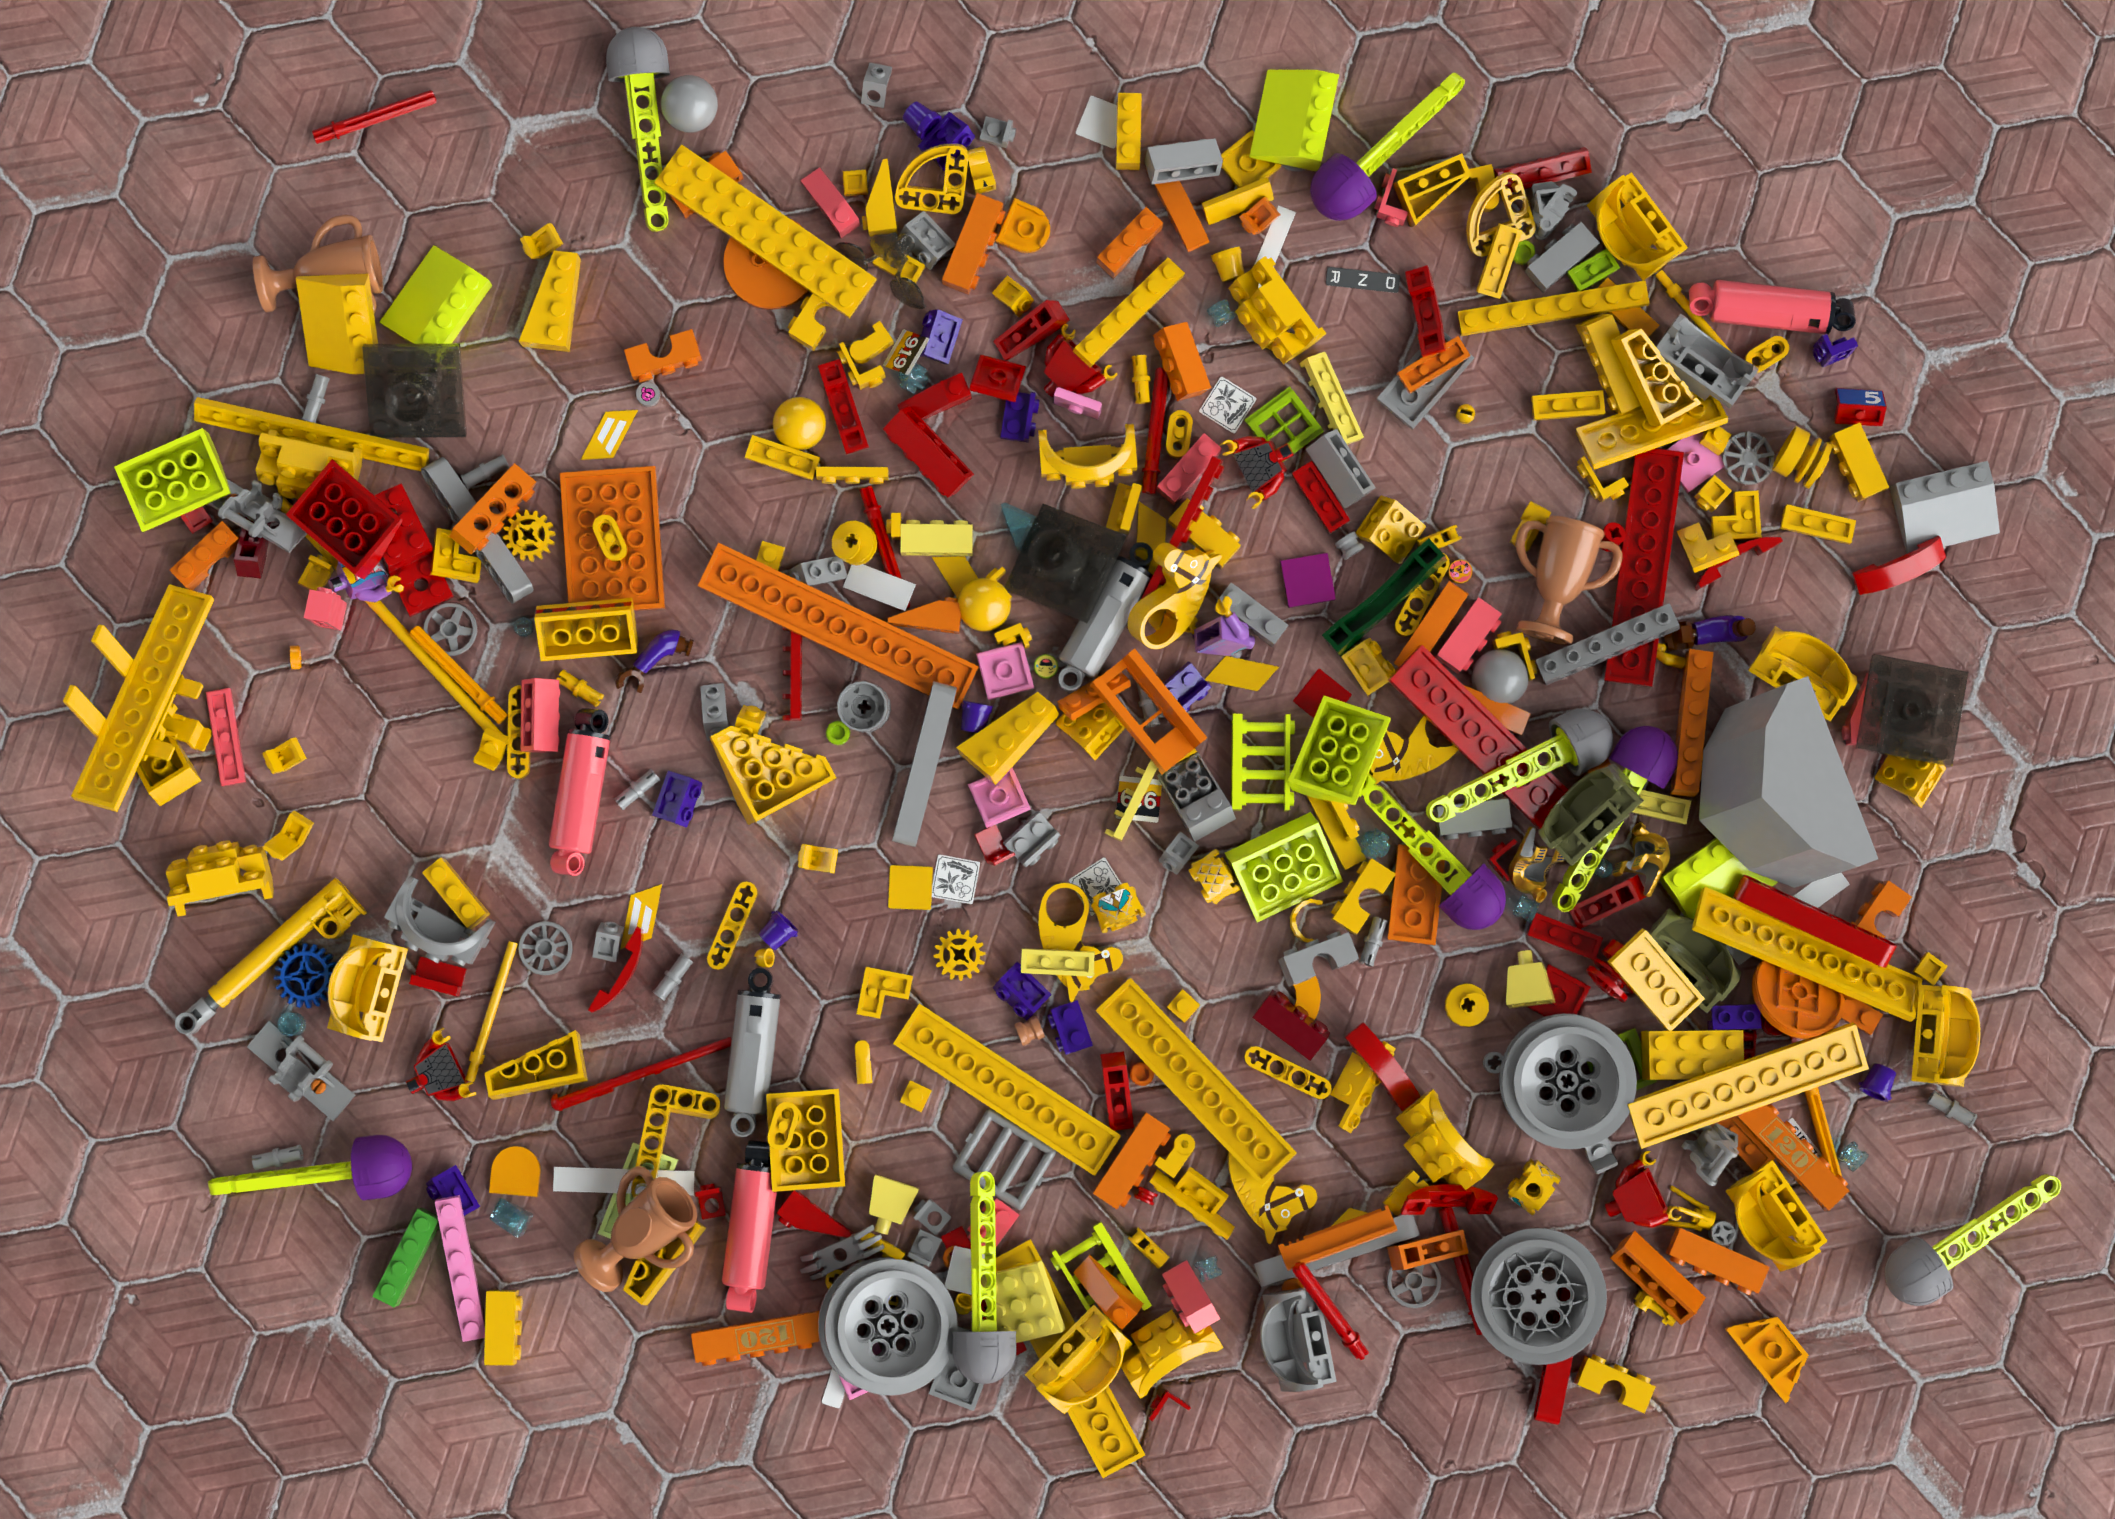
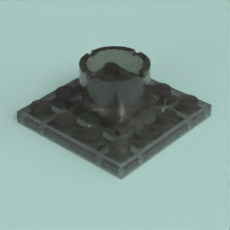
M460 343L363 345L371 436L380 438L466 437L467 428Z
M1042 504L1005 584V589L1008 593L1088 623L1126 536L1120 532Z
M1877 654L1871 655L1855 749L1952 767L1968 672ZM1906 709L1909 710L1910 715L1906 713Z

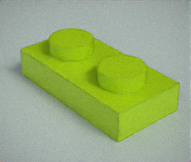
M1606 248L1569 270L1566 274L1578 292L1584 291L1620 269V266Z

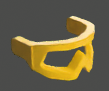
M1304 900L1292 910L1290 928L1301 942L1309 943L1314 940L1313 938H1305L1300 933L1296 924V915L1307 904L1322 905L1323 901Z

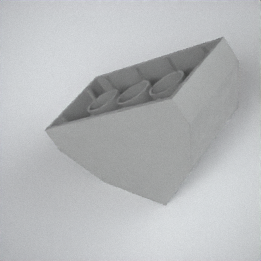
M1808 676L1725 708L1703 750L1699 821L1749 871L1795 888L1878 859Z

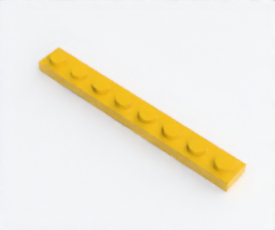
M1645 280L1462 310L1457 312L1461 336L1649 306L1650 302Z

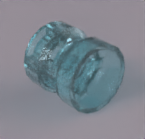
M288 1012L281 1015L277 1025L280 1033L283 1035L299 1036L305 1031L306 1020L299 1013Z

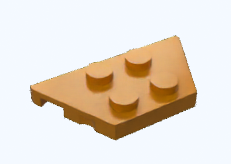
M1777 1316L1726 1327V1332L1780 1399L1787 1403L1793 1386L1797 1383L1800 1376V1370L1805 1365L1809 1356Z

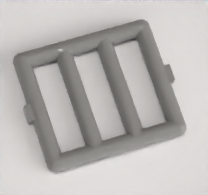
M987 1109L974 1132L969 1133L965 1141L967 1143L955 1161L953 1170L969 1181L971 1180L975 1172L964 1165L991 1120L1004 1129L978 1172H989L1012 1133L1023 1139V1144L997 1186L995 1185V1196L1017 1210H1022L1036 1186H1040L1044 1179L1042 1176L1057 1151L993 1109ZM1032 1146H1035L1045 1154L1017 1199L1006 1192V1189ZM983 1176L979 1180V1185L982 1189L986 1185Z

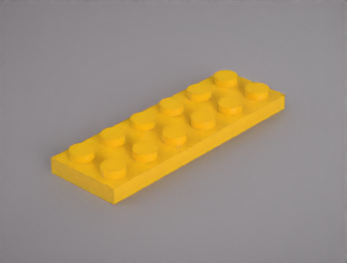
M1690 391L1694 397L1698 398L1701 404L1662 426H1650L1642 407L1639 406L1623 414L1618 413L1576 428V435L1595 470L1728 423V417L1720 401L1711 395L1704 401Z

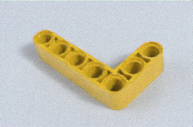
M664 1084L655 1086L650 1093L635 1167L651 1163L654 1166L651 1175L655 1180L658 1177L670 1113L706 1119L715 1118L720 1112V1101L715 1094ZM660 1092L668 1095V1099L663 1103L655 1100V1096ZM682 1097H690L692 1103L687 1107H683L679 1104V1100ZM707 1101H713L716 1104L715 1109L712 1111H706L702 1106ZM654 1116H661L664 1119L663 1123L659 1126H653L650 1120ZM650 1139H655L659 1142L658 1147L654 1150L645 1147L646 1142ZM637 1176L632 1181L631 1194L633 1199L637 1196L636 1190L639 1187H647L642 1176Z

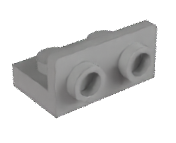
M925 211L908 222L899 234L902 243L929 270L933 269L936 263L956 246Z
M1037 811L1009 836L1003 844L1009 851L1015 853V858L1024 867L1038 862L1043 851L1053 848L1058 843V838L1061 835Z

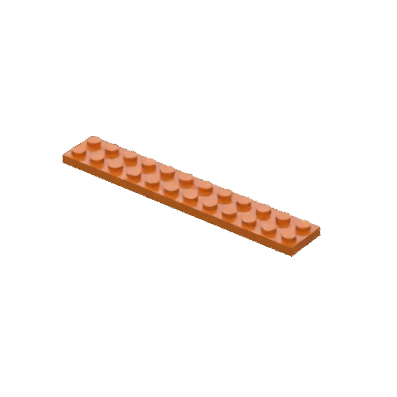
M719 542L698 584V587L927 696H930L933 681L957 687L952 708L957 710L979 667Z

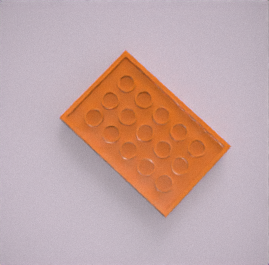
M646 466L560 473L568 603L632 598L634 611L665 609L656 467ZM600 515L613 517L627 545V554L620 561L607 559L593 531V522ZM604 524L602 526V531H609L610 525ZM619 546L611 548V552L614 554L620 550Z

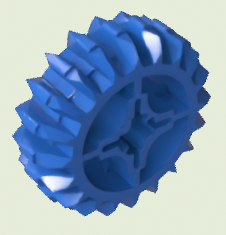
M303 943L302 951L298 945L293 946L294 954L289 950L285 951V955L288 957L287 960L282 957L278 959L283 966H275V970L281 971V975L274 976V980H281V984L276 985V989H285L280 995L282 998L290 995L287 1003L293 1004L297 999L296 1007L301 1008L305 1001L306 1008H311L312 1001L316 1006H321L320 997L325 1002L328 1001L326 993L328 992L332 968L336 966L337 962L329 963L334 957L333 954H328L324 957L326 948L322 947L318 951V945L313 944L309 951L308 944ZM310 956L318 959L325 971H316L313 968L312 962H310ZM302 957L299 970L289 973L294 962ZM305 970L311 974H318V976H312L311 979L308 978V982L307 979L296 977L306 973ZM325 978L322 987L312 994L314 983L319 979ZM290 981H298L301 984L304 996L298 994L292 988Z

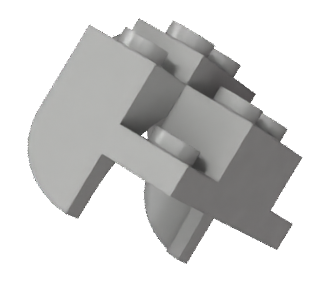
M1681 313L1656 346L1660 351V355L1666 362H1669L1674 369L1673 371L1681 381L1686 383L1690 391L1704 401L1711 395L1729 409L1759 370L1755 365L1740 358L1709 337Z
M413 876L408 877L384 918L389 920L388 925L398 931H403L400 938L406 941L405 946L414 951H417L419 948L427 952L425 957L436 963L439 960L447 961L449 956L453 955L451 960L462 966L465 963L473 964L481 948H486L490 940L487 937L496 922L487 918L485 924L476 932L468 929L466 926L413 898L412 894L419 880ZM418 912V915L414 920L412 915H415V913Z
M1303 1287L1262 1295L1265 1312L1260 1328L1261 1347L1266 1362L1279 1379L1280 1390L1283 1392H1300L1322 1388L1325 1384L1337 1382L1324 1314L1306 1289ZM1302 1362H1306L1307 1369L1305 1368Z

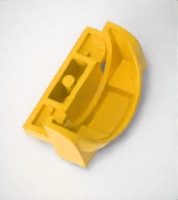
M1632 172L1616 179L1586 205L1596 218V229L1599 231L1605 247L1624 266L1627 265L1633 268L1642 281L1659 271L1669 261L1688 248ZM1620 199H1621V201H1622V202L1624 203V205H1625L1622 209H1621Z
M1265 256L1258 260L1250 271L1238 277L1228 289L1233 299L1238 302V309L1235 313L1238 315L1239 321L1252 336L1254 342L1259 344L1262 350L1265 348L1272 350L1273 354L1284 365L1313 346L1326 335V332L1322 327L1318 329L1273 267L1276 264L1272 258L1267 259ZM1293 328L1295 334L1286 331Z
M1125 424V442L1121 444V447L1111 445L1068 447L1053 452L1048 443L1047 431L1038 430L1041 478L1046 477L1047 481L1061 480V476H1065L1066 485H1071L1072 489L1085 488V484H1095V487L1109 486L1110 482H1114V473L1118 472V476L1132 475V471H1137L1134 424Z
M269 429L268 434H260L258 442L261 454L256 466L258 481L266 485L275 484L278 493L286 498L299 499L332 459L357 481L359 479L363 460V450L354 447L353 452L283 438L277 436L278 431Z
M1774 626L1762 644L1761 651L1748 669L1749 672L1775 688L1808 676L1823 716L1828 721L1833 719L1841 705L1845 706L1857 685V676L1851 673L1845 661L1829 645L1809 634L1783 631L1777 626Z
M230 840L221 841L210 847L200 845L190 851L187 857L188 861L185 859L174 860L166 870L170 887L167 901L169 906L175 905L177 917L186 915L185 903L261 888L264 900L273 898V879L263 846L249 845L243 848L239 846L238 842L231 843ZM240 868L247 871L246 873H244L243 876L241 874Z
M353 934L349 949L337 962L329 980L328 1001L331 1015L327 1028L353 1037L383 1042L408 948ZM378 958L377 965L373 964L374 961ZM359 1011L363 1012L362 1020Z
M1919 985L1911 1081L1964 1087V1080L1975 1064L1980 1045V1021L1977 1008L1972 999V991L1968 988L1956 986Z
M1434 1089L1423 1094L1413 1105L1396 1117L1397 1121L1410 1135V1138L1403 1144L1404 1147L1433 1182L1444 1177L1449 1184L1462 1185L1467 1190L1481 1180L1495 1165L1490 1158H1485L1477 1153L1458 1133L1443 1111L1438 1094Z
M1773 1160L1768 1161L1753 1174L1741 1178L1725 1190L1734 1203V1213L1744 1238L1756 1251L1771 1259L1780 1272L1797 1267L1821 1252L1819 1248L1827 1242V1239ZM1793 1235L1797 1242L1789 1238V1236Z
M1093 1305L1039 1359L1025 1376L1055 1408L1065 1414L1072 1406L1089 1401L1107 1388L1121 1367L1124 1353L1133 1343Z
M1171 1309L1131 1334L1135 1345L1124 1353L1121 1368L1141 1399L1148 1394L1150 1388L1158 1380L1173 1369L1204 1353L1217 1352L1223 1346L1210 1325L1194 1333L1191 1326L1185 1327L1181 1318L1177 1319Z

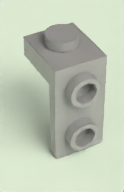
M837 556L800 563L788 570L790 577L811 587L847 578L843 560Z
M723 683L700 687L703 725L707 741L710 740V736L729 727L725 686Z

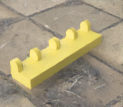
M1326 352L1308 357L1300 362L1301 368H1306L1311 379L1308 382L1309 386H1314L1320 399V403H1318L1319 408H1324L1330 424L1327 425L1329 430L1337 429L1347 445L1364 438Z
M1150 760L1146 770L1139 767L1136 768L1135 772L1143 775L1135 792L1126 788L1124 793L1132 796V799L1125 813L1115 810L1114 814L1122 818L1116 831L1113 832L1110 829H1106L1105 834L1122 842L1156 773L1157 766L1152 760Z

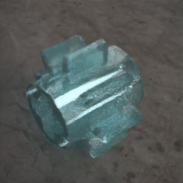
M915 363L909 375L899 373V379L902 381L900 387L915 394L916 390H923L928 383V376L925 375L927 369Z
M1377 828L1374 831L1366 832L1361 839V844L1364 846L1361 852L1374 860L1377 857H1384L1390 849V845L1387 842L1390 837Z

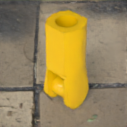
M1453 525L1417 540V545L1419 547L1429 538L1440 549L1461 540L1462 537L1457 534V525ZM1447 533L1450 540L1444 542L1442 534Z
M860 1040L856 1042L854 1047L857 1084L872 1083L869 1044L865 1040Z
M1137 1228V1232L1132 1237L1129 1236L1128 1240L1159 1269L1170 1257L1140 1228ZM1145 1238L1150 1243L1142 1249L1138 1244Z

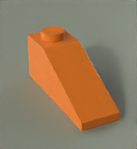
M945 597L944 601L938 600L889 617L888 623L897 627L959 634L961 611L959 603H957L958 599Z
M1464 1230L1387 1247L1392 1271L1405 1270L1469 1253Z
M1091 1255L1073 1272L1102 1312L1121 1330L1138 1314L1144 1304Z

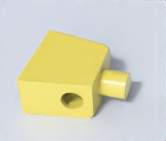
M1531 950L1517 952L1519 965L1508 967L1506 1005L1509 1008L1555 1003L1544 964L1542 962L1533 963Z
M876 1174L873 1180L869 1214L878 1217L874 1231L888 1235L892 1222L902 1224L919 1188Z

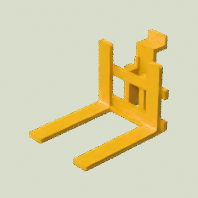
M99 624L91 641L125 679L134 660L106 627ZM180 674L141 759L142 761H146L148 756L170 761L175 746L163 742L164 737L186 742L192 749L205 751L211 738L212 730L203 727L198 720L176 714L178 707L172 703L176 694L198 699L203 688L202 683L186 679L183 674ZM70 685L63 702L92 734L98 738L106 721L105 717L76 686Z

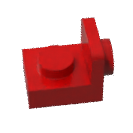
M204 506L180 516L192 534L213 522Z

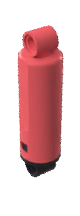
M1716 280L1713 288L1706 283H1697L1689 289L1691 312L1698 316L1709 314L1712 322L1827 335L1830 334L1832 326L1838 331H1848L1856 323L1853 302L1846 298L1836 300L1834 292Z
M582 708L578 710L575 716V726L577 729H568L549 838V847L558 849L550 860L551 868L557 874L579 875L584 868V858L580 853L590 854L592 851L611 739L610 735L602 734L608 726V715L600 709Z
M749 1140L745 1150L746 1163H737L722 1284L730 1286L726 1298L728 1310L752 1313L756 1305V1289H763L765 1287L777 1191L772 1192L768 1142Z

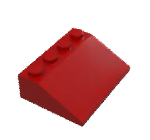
M333 459L286 513V516L348 570L364 580L380 562L403 521Z

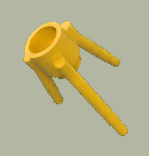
M1670 1186V1190L1698 1208L1692 1211L1681 1206L1677 1207L1678 1211L1692 1216L1691 1221L1694 1223L1668 1220L1667 1223L1661 1225L1691 1228L1702 1231L1703 1228L1710 1230L1715 1222L1716 1212L1709 1210V1206L1700 1203L1676 1187Z

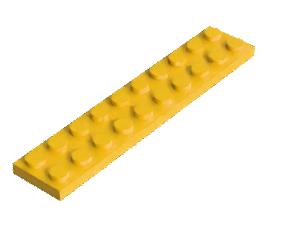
M682 144L654 182L657 187L849 319L877 281L870 273Z
M168 585L71 794L74 800L118 812L214 602V598L211 595Z
M1707 887L1702 889L1692 926L1693 931L1906 1021L1912 1022L1915 1019L1918 1007L1919 985H1922V978L1889 964L1887 968L1878 966L1736 899Z
M1131 978L1095 1010L1262 1187L1297 1154Z
M920 1003L893 1043L1094 1176H1096L1121 1137L1120 1134Z
M1852 1022L1832 1029L1818 1037L1803 1039L1634 1099V1102L1629 1103L1628 1107L1639 1147L1643 1149L1869 1069L1857 1026Z
M1029 1239L996 1257V1272L1041 1261L1042 1259L1032 1240ZM1045 1265L1044 1268L1066 1330L1061 1333L1029 1340L1039 1359L1075 1324ZM1109 1385L1094 1398L1074 1405L1067 1411L1102 1478L1145 1456Z

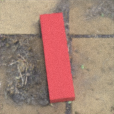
M231 688L205 692L220 784L223 787L246 783Z

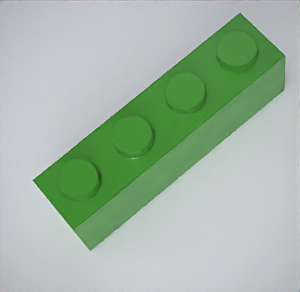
M424 1208L416 1210L372 1297L392 1307L400 1305L439 1228L438 1216Z

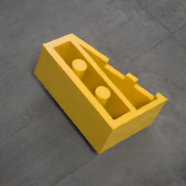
M1459 154L1393 183L1403 210L1408 212L1406 218L1410 227L1417 225L1429 212L1471 176L1463 154Z

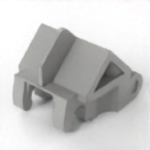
M1552 181L1532 185L1533 197L1530 203L1532 215L1537 226L1534 233L1536 239H1546L1565 216L1569 209L1568 205L1572 203L1573 198L1577 195V191L1574 188L1565 184L1559 187Z
M1718 1123L1699 1128L1698 1130H1703L1698 1139L1695 1141L1685 1140L1681 1146L1685 1150L1689 1149L1692 1151L1689 1156L1696 1165V1173L1711 1186L1717 1184V1178L1732 1158L1739 1154L1737 1150L1738 1134Z

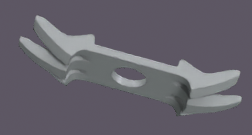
M871 1225L828 1247L801 1256L802 1262L814 1260L816 1257L819 1260L800 1269L801 1274L809 1273L823 1267V1270L810 1275L811 1280H815L859 1259L867 1258L884 1249L883 1244H880L867 1251H863V1249L880 1240L882 1236L879 1234L859 1242L858 1239L875 1229ZM835 1249H844L847 1253V1258L843 1261L836 1259L834 1256Z

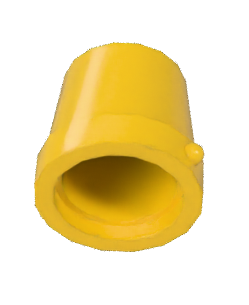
M1240 246L1211 255L1212 262L1215 264L1222 282L1236 279L1245 274Z

